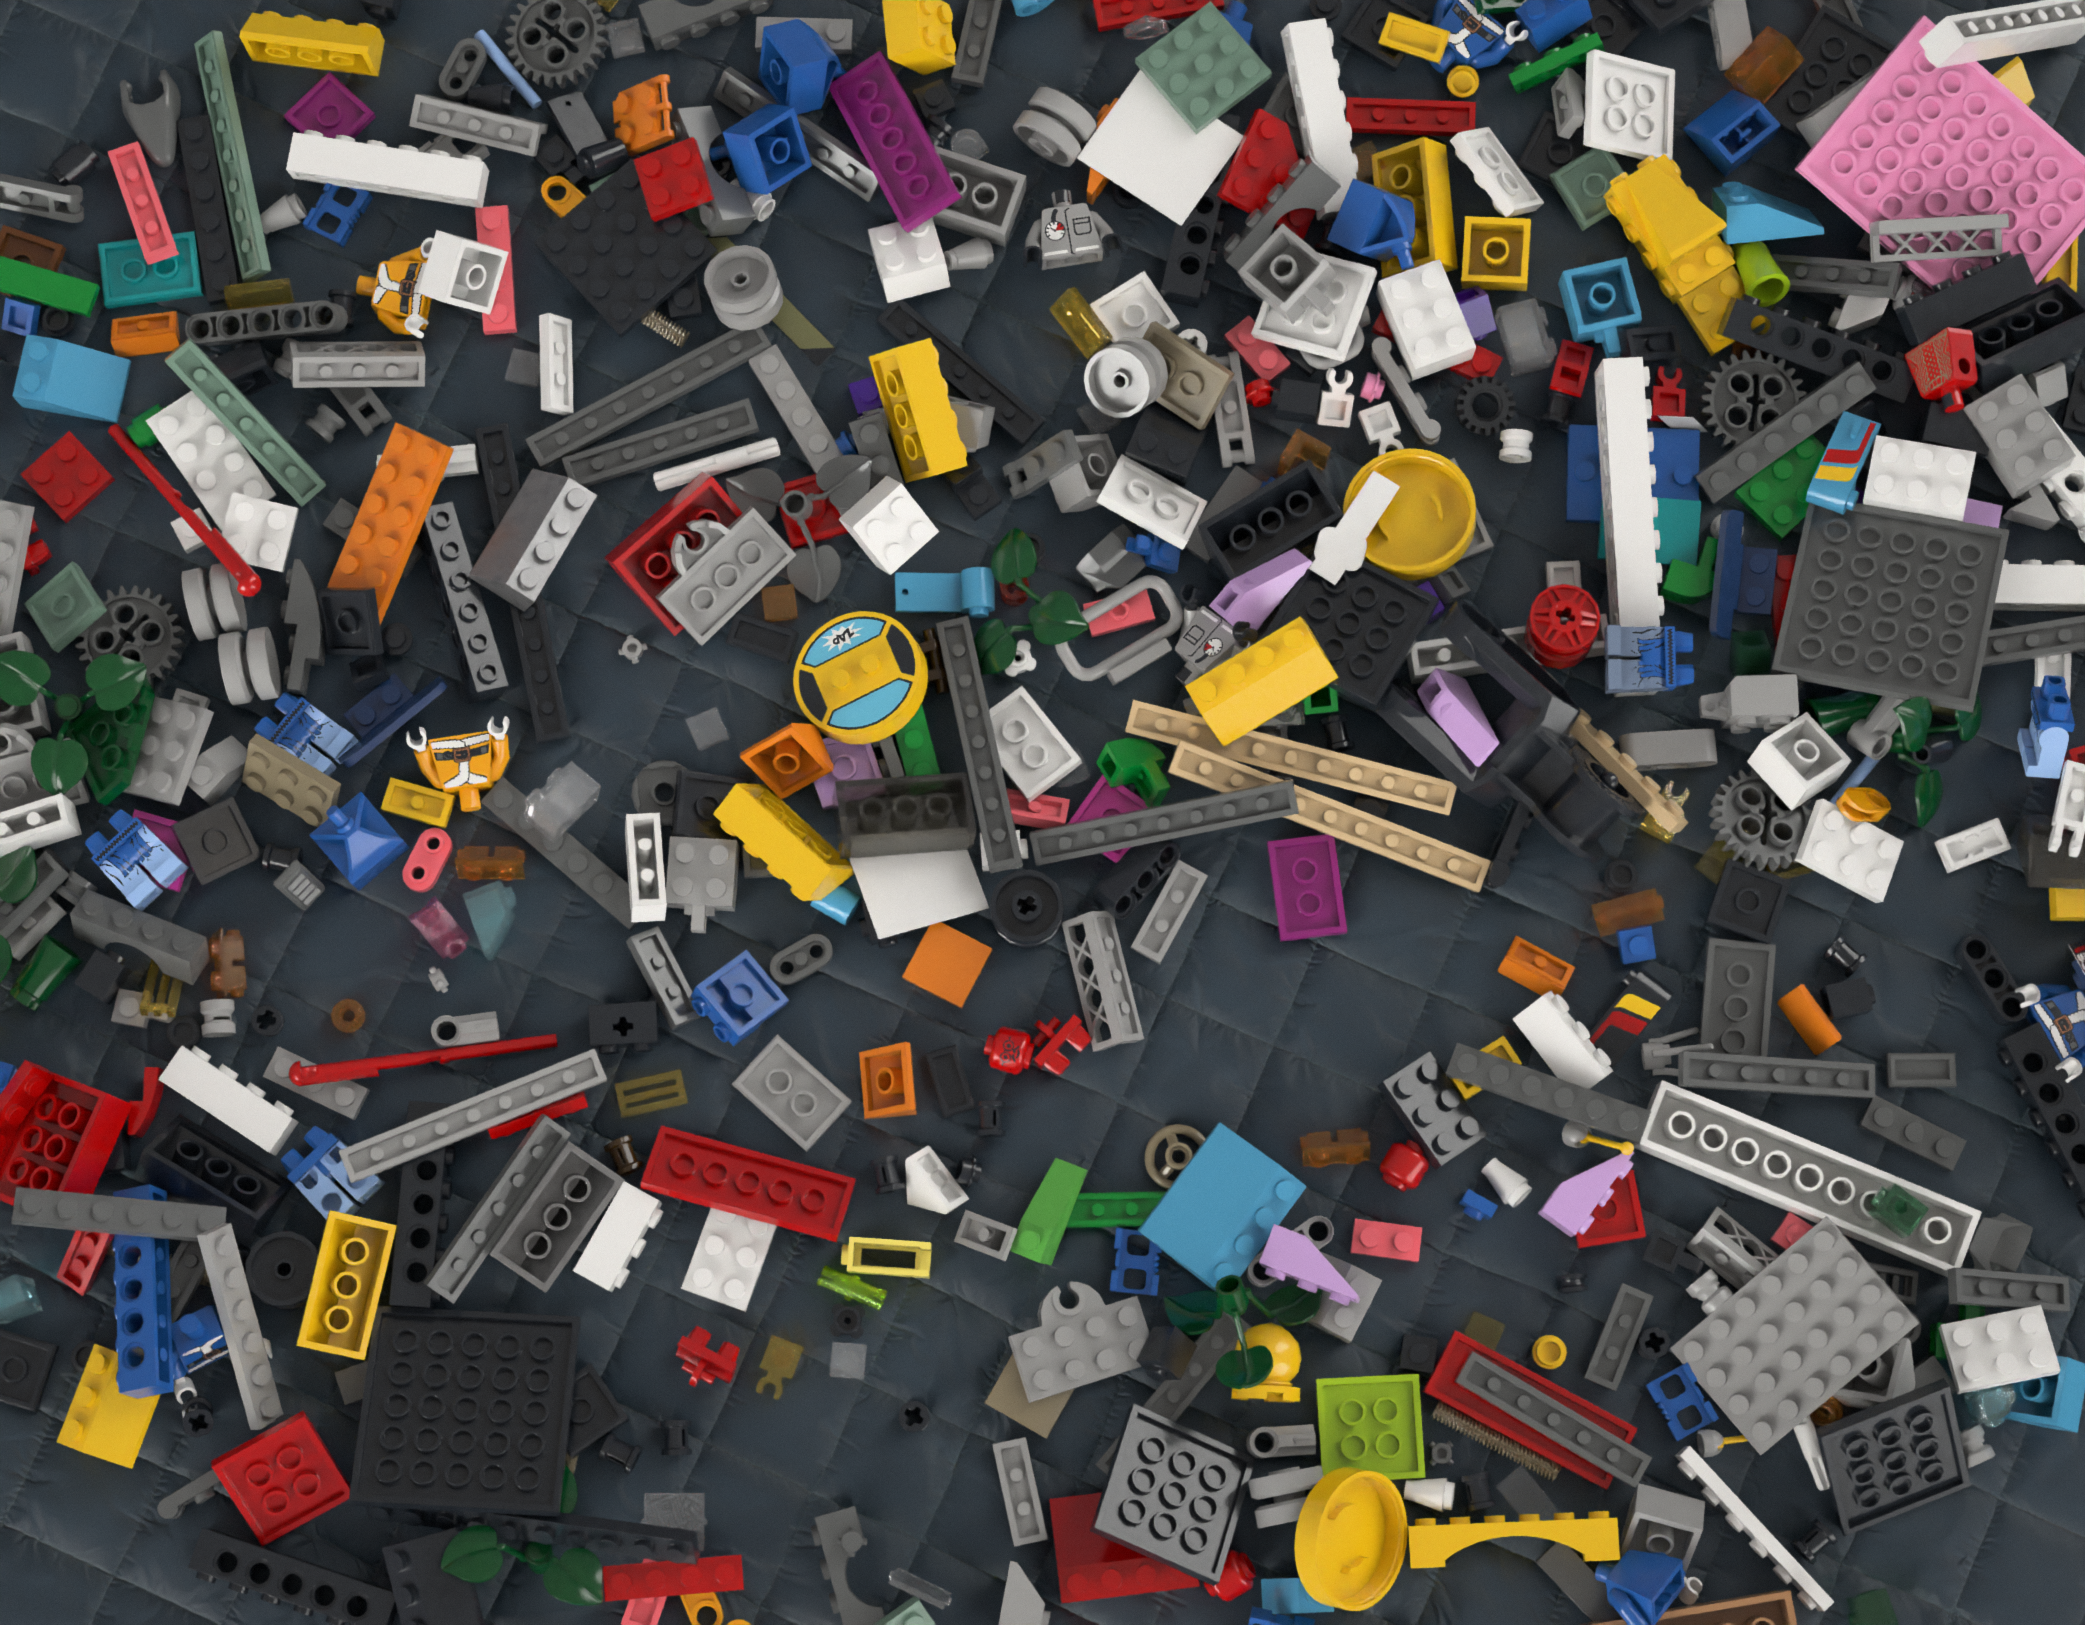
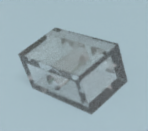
M1536 297L1498 307L1495 320L1512 376L1517 377L1550 368L1554 356L1557 355V348L1553 337H1548L1545 329V326L1548 325L1547 315L1544 307L1538 306Z
M571 761L563 769L560 767L556 768L548 777L547 784L541 790L536 788L528 795L525 800L527 806L523 818L554 843L597 802L601 785Z

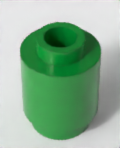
M157 403L131 420L132 424L126 427L140 449L145 446L151 447L159 442L146 420L167 406L162 407Z

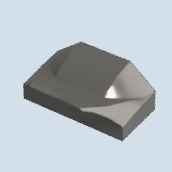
M1124 524L1111 531L1076 566L1075 571L1097 593L1101 592L1104 588H1123L1146 567L1143 555L1125 550L1127 537L1135 539L1136 537Z
M2002 1212L1997 1217H1983L1968 1249L1974 1262L1973 1269L2015 1273L2030 1242L2033 1227Z

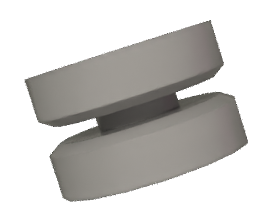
M1039 87L1028 102L1030 110H1024L1013 125V130L1025 145L1041 157L1052 163L1070 167L1081 152L1079 143H1086L1097 128L1096 122L1080 104L1070 97L1049 87Z
M748 245L733 246L719 252L709 262L704 273V285L719 321L729 328L741 331L752 330L768 324L778 314L783 304V290L768 254L757 247Z
M1123 337L1094 354L1086 365L1084 374L1085 390L1092 404L1102 413L1115 418L1130 417L1156 401L1164 392L1168 379L1167 365L1161 352L1152 343L1139 337Z
M222 563L211 565L209 577L202 568L182 571L184 600L193 631L199 641L218 637L220 624L226 633L247 631L245 603L243 595L237 591L239 582Z
M269 628L250 629L246 636V642L239 632L220 634L218 638L219 662L230 703L232 705L252 702L254 689L261 700L281 697L280 666L275 643Z
M1297 1466L1269 1472V1476L1248 1480L1251 1498L1259 1500L1273 1497L1274 1504L1260 1506L1254 1511L1257 1527L1263 1528L1298 1521L1301 1509L1307 1498L1305 1490L1313 1489L1317 1482L1324 1477L1322 1466L1300 1469Z

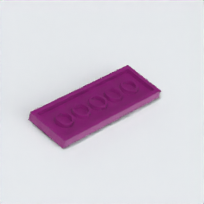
M881 50L831 83L829 90L899 223L907 233L962 198L890 63Z

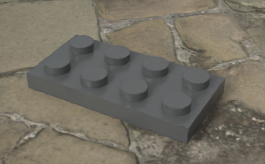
M1717 938L1707 939L1699 1044L1712 1043L1714 1048L1701 1052L1767 1057L1776 945Z

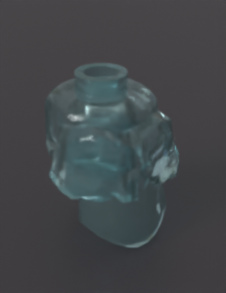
M2014 1383L1966 1392L1963 1401L1971 1421L1980 1424L1985 1423L1986 1427H1995L2005 1422V1416L2012 1410V1404L2017 1401L2018 1394L2014 1390Z

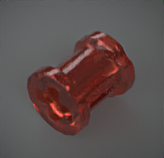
M1022 578L1023 583L1029 587L1027 578ZM1014 581L1009 586L1014 587L1016 582ZM1000 583V596L1007 605L1017 607L1028 600L1029 595L1023 590H1015L1011 594L1009 593V586Z

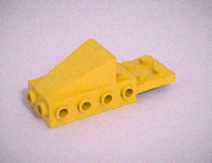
M1666 154L1661 155L1657 159L1651 155L1636 165L1639 170L1628 176L1627 172H1623L1611 180L1609 183L1612 187L1603 197L1606 200L1609 211L1617 217L1623 226L1628 240L1634 243L1638 249L1644 265L1652 271L1658 280L1663 294L1671 300L1673 305L1675 303L1678 304L1710 355L1713 356L1735 341L1717 334V330L1731 296L1740 299L1742 293L1745 294L1741 277L1733 267L1736 263L1733 259L1734 252L1731 246L1722 241L1718 236L1727 225L1723 219L1699 201L1697 194L1691 187L1685 185L1680 177V168L1674 160H1669ZM1758 315L1752 320V331L1765 323L1762 315Z

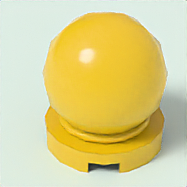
M1264 1323L1248 1328L1244 1332L1248 1349L1259 1345L1267 1347L1273 1357V1368L1269 1376L1257 1386L1248 1389L1232 1388L1231 1399L1247 1401L1248 1399H1264V1402H1300V1388L1292 1387L1293 1384L1290 1383L1299 1372L1302 1359L1299 1343L1288 1330L1277 1324ZM1239 1339L1237 1340L1235 1350H1241Z

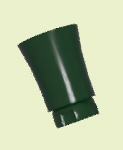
M1854 690L1824 697L1806 698L1803 702V714L1808 712L1820 727L1832 737L1849 730L1859 719H1866L1879 702L1876 694Z
M44 934L35 953L17 977V983L11 988L9 993L26 1007L37 1011L43 1001L46 1002L55 989L83 960L66 945L54 937Z

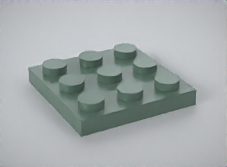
M1211 1L1135 58V64L1196 134L1272 76L1271 70Z

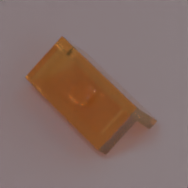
M1297 428L1280 457L1277 474L1282 476L1298 465L1301 458L1305 461L1310 459L1314 466L1325 470L1332 448Z

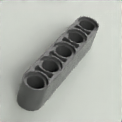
M324 300L192 315L185 324V333L195 343L206 346L238 344L246 340L255 341L258 339L259 341L303 337L340 332L348 322V315L341 305ZM328 309H331L333 318L330 323L325 324L324 314ZM298 312H300L302 316V321L300 325L295 328L293 325V318ZM266 316H269L271 324L264 331L262 322ZM238 319L240 328L236 334H233L231 327L233 322ZM205 323H208L209 332L203 338L201 328Z

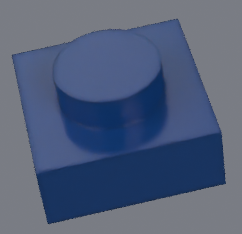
M14 296L6 297L1 329L23 336L27 334L37 336L41 304Z
M1646 924L1616 930L1622 964L1656 959L1651 925Z
M1470 1189L1464 1192L1458 1203L1465 1207L1463 1213L1477 1221H1481L1482 1218L1489 1220L1498 1205Z

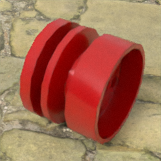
M1567 584L1551 586L1537 596L1531 606L1524 633L1527 649L1535 660L1547 667L1563 669L1575 666L1586 658L1594 644L1601 618L1598 605L1592 596L1578 586ZM1562 617L1568 619L1566 625L1560 624Z

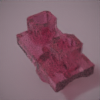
M435 896L429 900L423 909L412 913L408 917L443 959L447 956L454 959L467 948L464 942L469 937Z

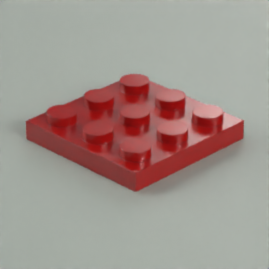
M304 1411L211 1461L212 1469L262 1546L349 1499L351 1485Z

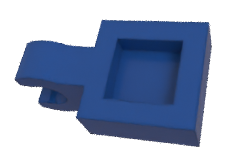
M1149 533L1148 537L1137 535L1136 539L1127 537L1125 550L1143 555L1147 567L1169 574L1178 571L1180 548L1153 533Z

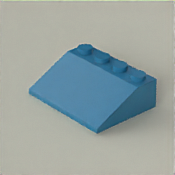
M1218 1122L1137 1231L1216 1292L1215 1285L1222 1277L1228 1275L1240 1277L1268 1240L1274 1224H1280L1307 1186L1278 1163Z

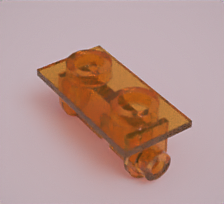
M464 846V849H458L457 858H455L458 878L471 881L480 879H500L503 881L525 879L523 863H525L526 853L525 849H519V846H495L494 857H489V846Z
M1656 888L1591 905L1600 937L1615 934L1618 929L1665 920L1662 911L1664 901L1661 895H1657Z
M219 928L213 934V938L209 939V956L214 958L215 971L211 972L212 991H217V999L224 998L227 992H230L231 998L244 997V991L247 990L245 966L233 967L232 961L245 960L244 938L240 936V930H227L226 936H223V928Z
M1360 1128L1336 1130L1337 1142H1331L1330 1131L1306 1133V1136L1300 1137L1302 1167L1312 1166L1321 1168L1335 1163L1358 1164L1362 1161L1370 1160L1371 1143L1368 1138V1131H1361Z

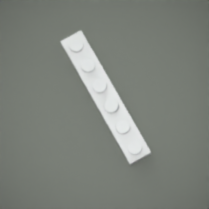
M1685 1446L1675 1455L1680 1461L1677 1465L1679 1470L1691 1481L1696 1478L1704 1487L1701 1491L1703 1496L1715 1507L1720 1504L1728 1513L1725 1516L1727 1522L1737 1532L1745 1531L1752 1539L1749 1542L1751 1548L1761 1558L1769 1557L1776 1565L1773 1568L1775 1574L1785 1584L1793 1583L1800 1591L1797 1597L1809 1610L1812 1611L1816 1608L1818 1611L1825 1612L1834 1603L1829 1595L1691 1446Z

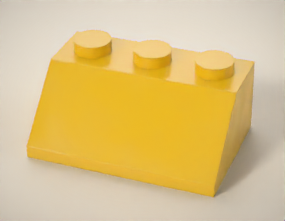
M94 1344L56 1442L132 1469L161 1394L139 1399L120 1394L116 1382V1374L118 1372L117 1351Z

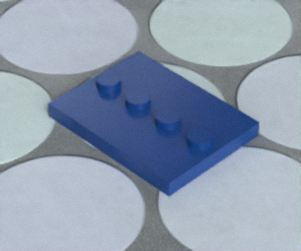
M1570 424L1567 431L1566 522L1599 523L1602 492L1597 425ZM1647 428L1648 432H1653L1654 449L1653 452H1649L1650 464H1654L1656 469V483L1651 484L1652 497L1699 501V483L1693 475L1699 472L1700 430Z

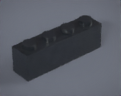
M2010 250L1992 257L1993 264L1985 268H1981L1980 264L1962 271L1963 278L1952 282L1951 278H1947L1932 285L1934 291L1923 296L1920 291L1902 299L1904 305L1896 308L1895 312L1909 344H1921L1947 327L1955 328L2037 290L2038 287L2024 254L2011 255Z

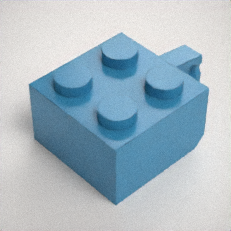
M1623 257L1563 271L1558 286L1573 342L1581 343L1594 340L1595 343L1601 342L1606 359L1620 356L1621 346L1618 332L1625 329L1638 328L1642 321L1641 310L1627 258Z

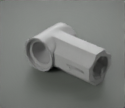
M1883 696L1866 719H1859L1851 726L1847 734L1848 744L1873 760L1883 758L1891 748L1892 734L1900 725V721L1893 708L1904 702V700Z
M497 1012L455 1017L450 1015L440 1016L434 1020L431 1026L432 1037L440 1048L500 1041ZM447 1025L454 1026L456 1034L452 1039L442 1040L439 1038V1031L442 1027Z
M1314 1425L1260 1427L1253 1429L1246 1438L1245 1445L1247 1451L1253 1457L1260 1459L1316 1454ZM1259 1433H1265L1271 1440V1447L1266 1453L1258 1451L1255 1447L1254 1441Z

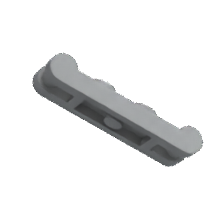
M1385 337L1376 338L1372 343L1371 357L1421 442L1426 446L1436 445L1440 439V424L1436 420L1428 418L1425 410L1428 408L1419 392L1414 394L1408 385L1411 382L1408 372L1403 365L1397 366L1391 356V342Z
M1238 351L1228 352V356L1216 357L1215 354L1208 355L1235 373L1214 411L1222 468L1232 467L1233 463L1244 462L1245 465L1255 464ZM1229 442H1242V449L1231 451Z

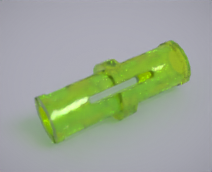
M827 1265L824 1266L821 1275L824 1276L819 1277L818 1286L844 1295V1299L849 1302L853 1299L877 1311L881 1310L884 1302L878 1299H886L887 1290H882L860 1281L861 1277L855 1274L851 1277Z

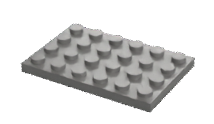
M1826 1216L1670 1349L1682 1364L1688 1362L1699 1384L1756 1451L1762 1455L1920 1322L1829 1217Z

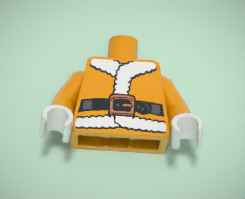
M426 238L420 247L394 256L389 261L380 262L376 278L362 275L358 277L356 293L372 297L371 306L377 314L378 320L394 334H413L421 339L424 333L419 331V329L425 330L426 325L429 324L427 320L432 298L419 294L418 290L434 240L433 238Z
M492 716L488 722V731L428 740L429 745H425L427 737L424 728L419 727L422 738L417 741L411 739L409 731L406 733L407 744L414 749V755L423 775L435 788L443 789L447 794L459 795L461 811L469 812L481 809L479 792L491 790L494 787V782L502 777L510 759L508 736L505 734L510 721L506 716L503 719V728H498L494 725V717Z

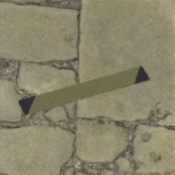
M709 234L705 235L718 250V253L735 246L726 236L710 237ZM783 295V304L772 321L816 366L821 365L835 352V348Z

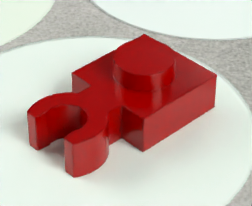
M1659 367L1655 376L1658 386H1653L1651 390L1652 416L1650 421L1664 422L1658 416L1685 417L1686 389L1677 388L1682 378L1681 368H1677L1673 379H1669L1664 375V367Z

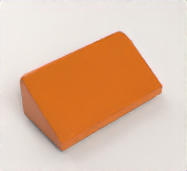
M177 311L112 319L111 344L115 356L124 358L170 352L180 346Z
M1516 935L1498 968V972L1541 996L1550 991L1554 995L1558 994L1561 996L1575 967Z
M1800 984L1778 1000V1006L1814 1055L1821 1054L1842 1039L1841 1034L1804 984Z

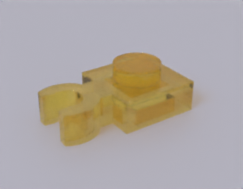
M1669 781L1663 788L1661 795L1667 801L1671 799L1679 806H1682L1688 799L1690 791L1685 789L1680 797H1675L1671 793L1674 782ZM1648 811L1639 827L1667 844L1670 843L1676 833H1669Z
M772 1335L760 1368L768 1370V1374L758 1382L757 1393L762 1394L764 1386L768 1383H773L776 1386L773 1398L779 1400L783 1394L781 1380L783 1377L793 1379L804 1347Z

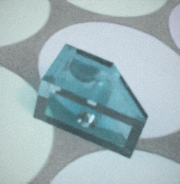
M501 880L462 894L484 956L489 961L496 959L516 917L513 907L518 905L511 886L505 888Z
M15 1274L0 1281V1324H7L43 1311L32 1278Z

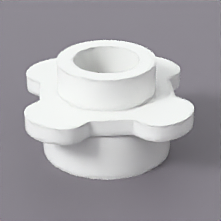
M1020 640L1018 642L1016 656H1020L1021 660L1016 661L1014 658L1010 666L1005 669V673L1008 676L1015 677L1017 674L1035 669L1036 660L1031 657L1029 651L1031 645L1028 641Z

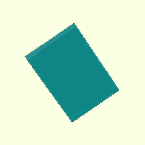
M196 232L172 234L179 254L150 265L147 264L138 239L98 244L104 306L109 309L203 296Z
M1657 497L1658 516L1653 517L1654 530H1659L1660 549L1655 550L1656 563L1669 565L1672 559H1677L1697 566L1701 501ZM1602 499L1597 560H1606Z

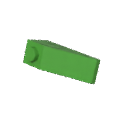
M1055 1158L1020 1221L1010 1249L1011 1252L1038 1263L1052 1265L1088 1170Z

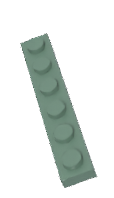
M190 337L165 358L167 365L301 507L326 486V482Z

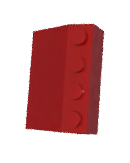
M701 472L604 558L673 636H676L684 628L656 599V596L679 575L672 564L671 557L674 536L676 533L682 535L685 538L687 548L694 549L700 544L701 536L698 532L690 530L686 523L693 520L708 519L717 521L728 528L742 512L711 475Z
M51 1072L55 1075L10 1137L5 1147L0 1151V1200L14 1206L16 1187L93 1194L133 1104Z
M1101 1493L1049 1499L1061 1603L1200 1587L1199 1579L1090 1532Z

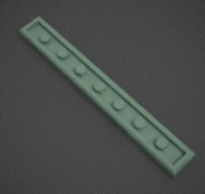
M212 30L195 42L194 46L243 282L253 283L269 273L271 267L223 34L221 31Z

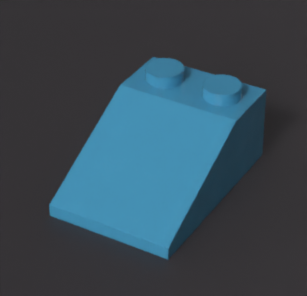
M1726 182L1722 184V187L1712 188L1713 212L1723 219L1727 225L1720 233L1726 244L1824 234V227L1812 212L1805 207L1750 186L1742 185L1740 182Z
M27 334L12 396L23 408L118 423L131 360L59 339Z

